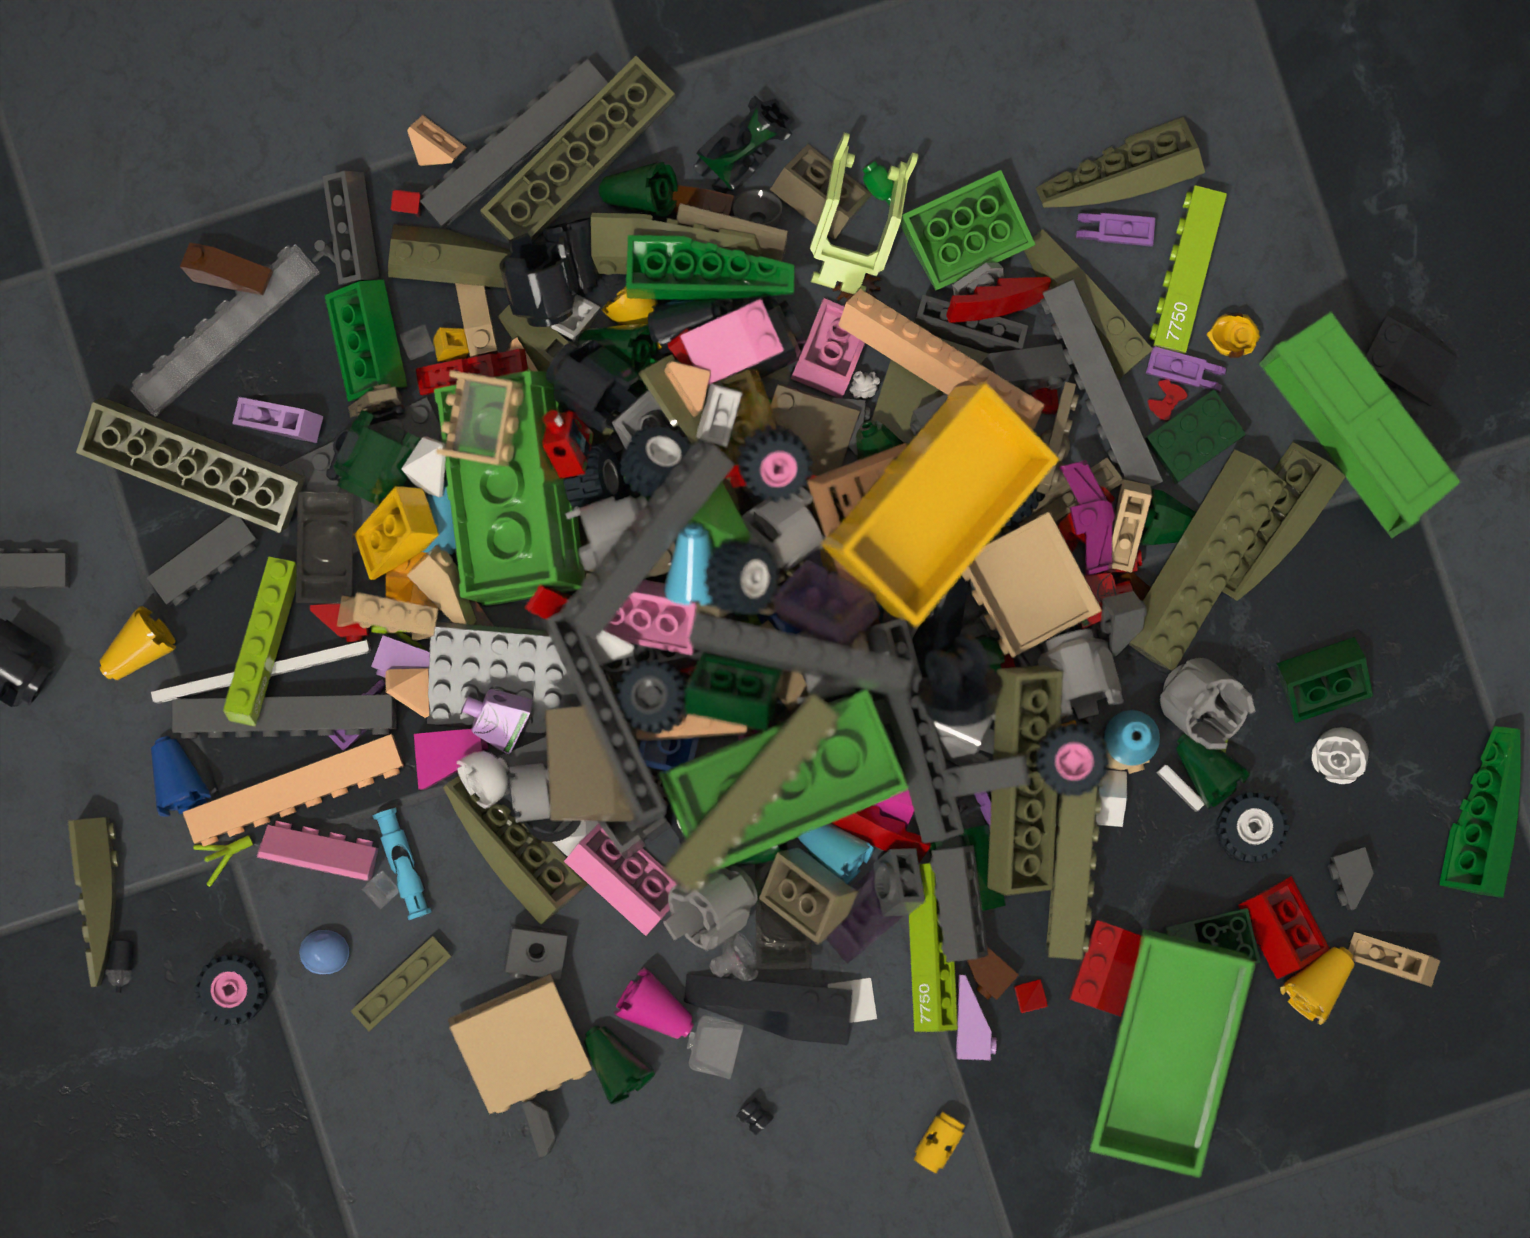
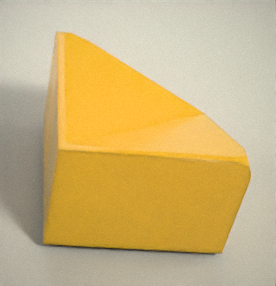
M439 327L433 339L437 361L448 362L466 359L469 349L465 330L461 328Z

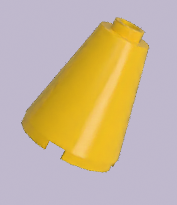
M624 287L617 293V296L614 298L615 301L612 303L609 300L601 310L618 325L648 324V314L654 310L651 307L659 302L657 299L627 298L626 287ZM657 342V350L662 349L659 342Z
M139 606L101 657V666L99 668L108 679L119 680L172 652L176 648L173 645L176 641L170 630L160 619L153 620L149 616L153 612L149 609Z
M1344 947L1331 948L1287 980L1280 987L1282 995L1287 992L1291 997L1288 1003L1311 1021L1315 1017L1318 1018V1024H1323L1327 1020L1354 967L1353 955Z

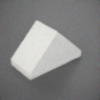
M1107 770L1106 777H1103V786H1097V794L1101 798L1100 814H1095V822H1097V825L1122 827L1127 801V772Z

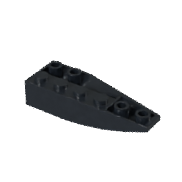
M962 574L921 621L912 638L922 679L926 677V656L934 650L945 652L952 649L955 638L960 635L968 583Z

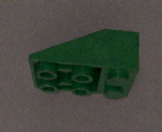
M1248 908L1163 927L1167 935L1246 953L1250 960L1255 962L1254 964L1261 963Z

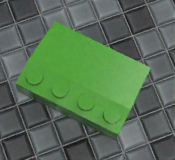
M1001 170L903 214L900 222L909 245L936 291L964 278L985 263H998L1036 245Z

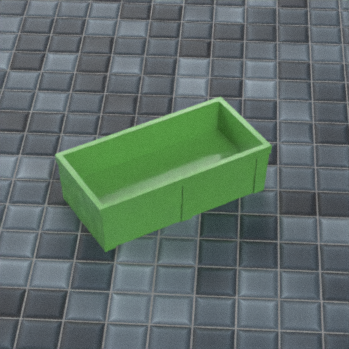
M1329 313L1286 343L1283 341L1274 347L1259 363L1391 538L1414 525L1419 520L1418 517L1460 483L1332 313Z
M525 371L494 377V379L521 383L523 390V401L518 406L517 411L518 429L513 434L512 440L514 452L512 459L508 462V467L446 456L445 458L448 486H446L447 495L451 504L461 583L459 584L460 598L480 602L483 606L531 599L540 585L565 593L578 591L585 580L584 564L579 553L581 541L578 517L575 516L567 519L566 513L573 511L574 507L571 506L566 494L565 478L560 479L543 447L546 424L543 421L544 415L552 410L564 413L563 407L554 400V385L546 380L547 372ZM471 382L459 451L495 457L507 388ZM456 385L434 389L435 401L438 403L443 443L447 442L448 433L442 432V424L444 421L450 422L453 408L452 405H447L446 399L448 394H455Z
M861 689L856 691V693L846 695L826 704L840 716L835 722L839 725L829 738L825 740L821 738L817 745L820 746V749L810 760H802L798 765L802 768L798 775L788 783L785 781L780 786L783 790L781 795L773 803H766L762 807V810L765 812L755 825L751 826L748 824L743 831L746 835L736 847L729 846L724 852L728 857L717 869L711 867L706 875L906 792L908 786L868 690ZM788 720L769 727L767 731L762 730L658 774L685 840Z
M1143 929L1139 955L1122 1023H1119L1116 1034V1047L1099 1115L1095 1118L1092 1130L1090 1151L1200 1177L1255 963L1253 960H1250L1246 953Z

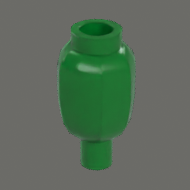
M874 161L862 169L864 172L863 181L875 198L886 201L890 207L894 180L887 179L888 169Z

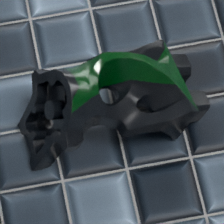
M753 96L748 104L750 113L743 122L737 126L729 123L697 151L696 154L700 158L693 168L703 177L707 176L712 170L716 173L718 178L712 184V188L716 192L726 193L729 190L742 186L768 158L766 153L762 154L757 149L768 140L779 139L783 141L792 135L789 126L793 123L794 119L780 107L779 101L776 98L762 102L758 97ZM745 131L751 134V142L749 144L744 143ZM724 137L730 139L728 147L722 146L721 142ZM752 155L754 162L749 166L744 165V158Z

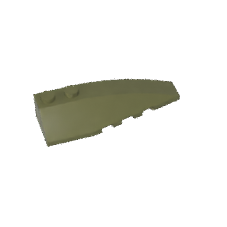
M671 354L638 374L672 426L675 427L677 425L684 432V437H687L689 440L688 444L693 445L698 441L696 434L707 397L705 395L702 410L693 418L664 372L666 366L671 362L681 364L675 355ZM710 443L736 466L729 443L727 447ZM724 478L722 482L737 511H742L746 508L742 487L731 488L730 478Z
M108 817L68 821L75 885H79L82 888V893H80L78 899L79 911H81L82 915H86V920L83 921L82 932L85 942L90 944V948H86V958L91 987L101 986L114 929L116 907L115 867L119 866L118 851L113 850L112 839H116L114 822L110 823V818Z

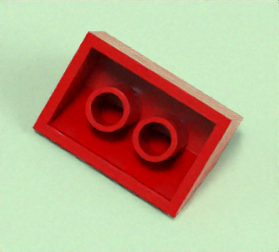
M1292 876L1238 905L1240 910L1248 908L1255 940L1277 979L1301 969L1330 950Z
M1094 920L1089 935L1088 952H1083L1068 999L1121 1017L1139 955L1141 935L1099 920Z

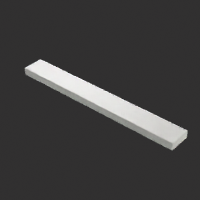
M365 640L274 662L271 676L367 654L371 651L370 643ZM234 672L151 692L153 702L159 704L171 701L172 699H180L230 687Z

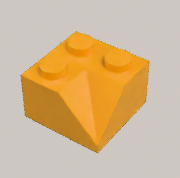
M427 552L419 553L386 573V599L438 608L407 576L412 567Z

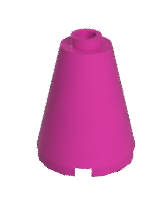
M646 968L641 969L637 973L640 979L637 982L631 980L616 1005L620 1010L614 1011V1014L619 1018L679 1039L681 1036L686 1037L693 1028L694 1023L691 1022L693 1016L651 971Z

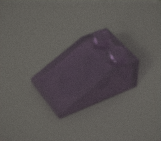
M874 868L852 886L857 891L848 916L826 937L827 941L847 964L903 917H882L880 900L876 895L874 885Z

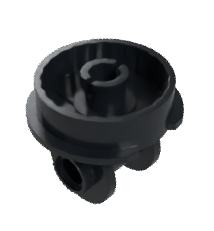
M961 634L954 640L953 651L946 654L940 650H934L926 656V668L929 677L921 679L917 687L918 698L925 706L928 717L936 723L950 727L971 726L989 718L997 708V698L1002 691L1001 679L989 667L983 646L974 637L968 634Z

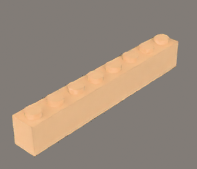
M862 289L846 302L838 325L839 327L947 395L955 387L986 383L1031 431L1036 427L1044 404Z
M391 734L187 810L183 814L193 842L195 844L202 843V846L205 847L218 842L217 836L228 833V836L232 837L245 832L243 827L254 823L255 827L271 822L269 817L280 814L282 818L296 813L295 807L306 804V807L309 808L322 803L321 798L332 794V797L336 798L349 793L347 788L356 784L359 788L374 783L373 778L384 775L385 779L400 774L399 768L405 765L395 738Z

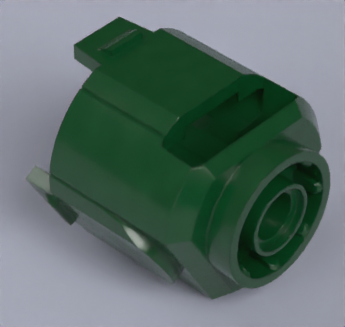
M361 410L337 455L333 468L335 473L341 476L337 486L379 506L395 487H404L408 476L403 472L402 467L421 438L408 432L404 437L406 431L389 422H386L381 432L378 433L368 428L374 415Z

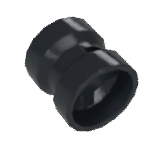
M756 1097L736 1115L741 1122L750 1124L749 1131L754 1136L774 1118L769 1111L762 1109L761 1102Z

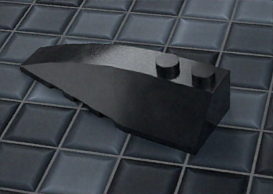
M687 974L684 1002L790 1040L847 1045L853 990Z

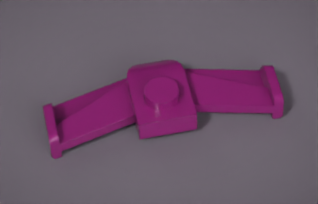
M1086 460L1060 466V470L1079 505L1069 507L1075 533L1081 534L1086 532L1085 575L1109 570L1112 568V529L1115 519L1112 504L1107 501Z

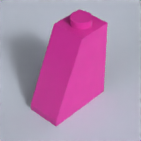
M472 729L414 734L418 789L426 790L458 772L457 768L461 765L457 764V761L471 753L489 750L488 742L473 734Z

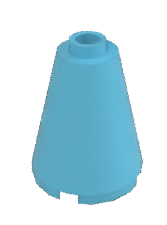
M444 480L442 497H436L431 494L427 496V502L429 503L439 535L423 552L428 553L437 545L448 554L457 553L451 504L447 495L446 486H448V481Z
M688 524L679 532L665 585L666 598L677 604L691 606V601L700 600V605L712 603V597H708L706 593L708 587L704 584V580H706V574L704 573L705 568H708L709 565L707 561L709 557H713L708 532L701 525Z
M1127 710L1115 715L1109 721L1105 729L1104 742H1106L1107 750L1114 760L1124 765L1133 766L1143 764L1153 757L1159 746L1160 734L1156 723L1150 716L1141 711ZM1133 731H1137L1139 733V741H1134L1132 739L1131 735Z
M831 823L798 836L813 859L846 884H849L860 873L859 867L864 861L867 864L874 851V847L868 842Z

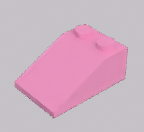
M824 298L791 379L836 398H842L865 342L838 326L844 306Z
M761 300L755 301L680 336L693 366L711 371L708 384L784 351Z

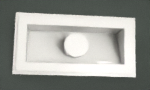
M710 384L696 437L727 447L742 393Z

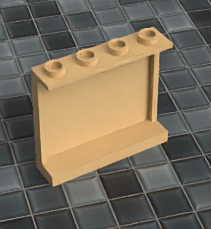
M1050 512L986 545L962 573L965 581L971 579L975 587L971 592L978 605H985L989 613L985 615V619L991 630L997 628L1001 639L997 641L1005 655L1010 653L1012 658L1102 611Z
M551 974L448 1018L450 1029L489 1114L493 1112L502 1113L511 1108V1105L516 1102L530 1101L537 1096V1093L546 1089L548 1091L555 1090L562 1085V1082L571 1078L573 1080L580 1079L586 1076L588 1071L592 1070L590 1060L587 1058Z

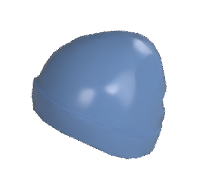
M317 930L310 933L302 941L299 950L301 962L312 973L331 974L341 970L347 963L349 946L345 938L337 932Z

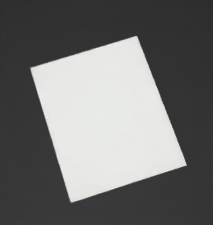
M871 978L828 984V988L853 990L850 1023L877 1019Z

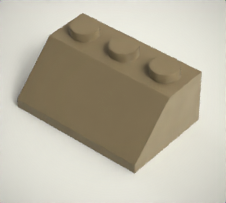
M807 144L784 167L770 190L817 226L826 201L832 162ZM845 172L840 200L828 235L834 240L847 228L872 196L871 192Z
M798 847L777 852L759 899L819 944L848 916L857 891Z

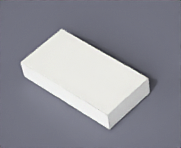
M1163 765L1156 772L1195 812L1204 805L1202 799L1168 765Z

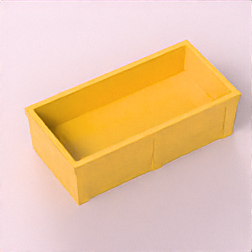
M986 383L955 387L947 396L946 402L897 459L890 462L884 469V474L832 534H828L821 543L892 616L909 621L914 626L920 624L1059 460Z

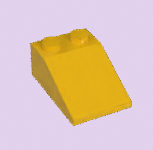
M395 487L354 535L369 579L375 580L426 550L439 533L423 489Z

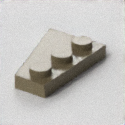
M390 384L373 387L374 391L367 392L348 407L350 418L358 416L361 410L373 413L394 406H404L402 396L396 387L392 388Z

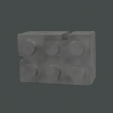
M665 817L639 828L635 820L598 821L626 860L646 846L643 840L648 838L650 841H653L671 827Z

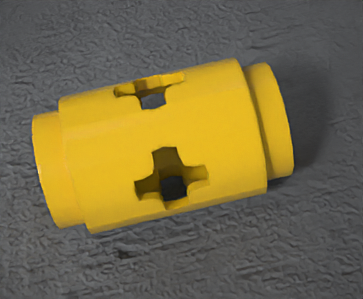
M942 1111L939 1117L935 1116L914 1151L916 1155L913 1159L930 1171L937 1173L940 1168H944L964 1135L963 1129L965 1125ZM929 1134L934 1135L932 1139H927ZM947 1145L952 1146L949 1151L945 1150Z

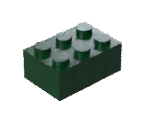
M1212 390L1148 435L1145 441L1176 485L1242 439L1246 433L1217 392Z

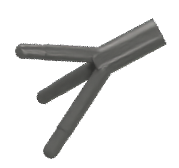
M322 240L316 241L314 247L319 252L313 257V261L317 262L324 255L328 256L335 263V256L332 253V241L328 244Z

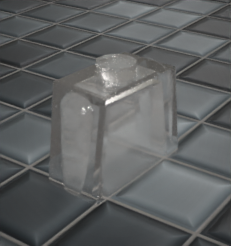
M701 1016L696 1033L690 1032L687 1048L692 1049L689 1067L695 1071L731 1079L744 1024L710 1016Z

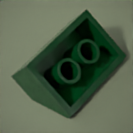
M1355 637L1276 663L1280 682L1295 723L1373 697L1366 657Z
M702 653L686 687V714L767 731L775 714L783 678V669Z
M988 824L963 829V834L943 841L931 842V847L929 848L931 858L933 856L932 851L974 845L982 911L1006 906L1004 894L988 888L990 843Z

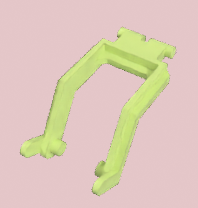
M844 132L834 153L826 201L810 244L814 258L823 260L820 272H813L811 282L834 289L836 282L840 281L842 282L840 291L855 295L860 289L866 292V286L862 285L865 273L877 276L885 268L902 219L907 183L916 165L918 154L912 152L907 163L901 161L898 167L890 166L887 179L894 180L888 219L877 251L867 255L832 245L827 235L840 200L845 166L851 168L855 158L854 154L848 153L849 146L847 144L850 134Z

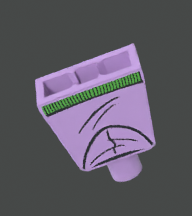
M489 689L483 702L468 696L463 705L462 712L475 717L472 726L473 734L510 755L530 715L533 700Z

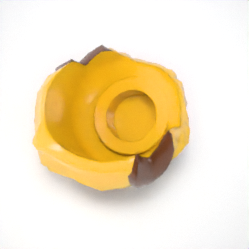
M1227 312L1215 320L1207 336L1220 354L1226 355L1229 358H1240L1242 355L1252 353L1259 341L1260 330L1247 314Z

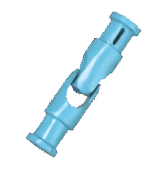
M395 807L373 815V818L378 821L382 833L380 839L392 871L394 873L397 872V888L400 897L404 898L409 911L408 920L429 914L432 910L427 907L423 896L424 887L421 878L412 868L414 867L413 855L405 832L400 829L395 814L397 812ZM393 847H403L408 856H401L393 861L391 856Z

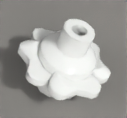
M858 371L853 375V386L849 391L855 399L872 397L878 389L877 385L880 383V379L876 377L875 372H871L868 375V373Z

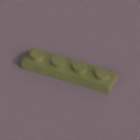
M432 936L355 1006L351 1012L368 1031H371L452 957L451 954Z

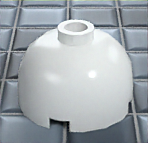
M1345 727L1333 728L1323 733L1316 742L1312 752V762L1316 771L1319 772L1320 770L1326 775L1325 779L1338 784L1352 783L1364 773L1368 763L1369 750L1363 737L1353 729Z
M480 751L471 753L457 761V764L461 765L457 768L462 783L470 795L477 794L480 798L477 803L481 807L488 808L504 796L508 787L506 773L509 772V768L502 758L497 759L491 753Z

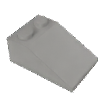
M649 389L612 421L625 449L634 433L638 429L642 430L647 425L652 428L653 424H659L662 428L669 426L670 430H678L681 432L680 435L684 437L683 430L677 425L675 427L672 426Z

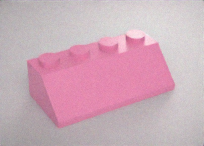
M642 580L603 630L627 643L692 655L695 649L692 648L688 639L696 614V602L698 601H691V606L674 603L666 598V584Z
M276 821L275 826L267 825L257 857L372 881L379 849L372 847L373 841L357 838L356 843L345 841V835L331 832L328 838L319 836V830L303 827L302 832L291 830L292 824Z
M600 824L575 847L564 861L645 936L670 911L668 896L672 887L677 885V883L661 870L663 866L643 848L626 860Z

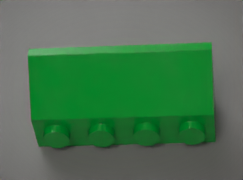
M384 279L358 281L326 294L325 300L348 402L358 400L367 392L374 391L373 387L378 385L390 384V387H396L397 390L406 387L405 372Z

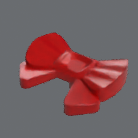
M1162 380L1158 382V385L1164 391L1166 397L1162 401L1149 399L1148 405L1150 411H1153L1157 418L1168 422L1171 418V411L1178 402L1187 399L1188 395L1182 387L1170 384V380Z

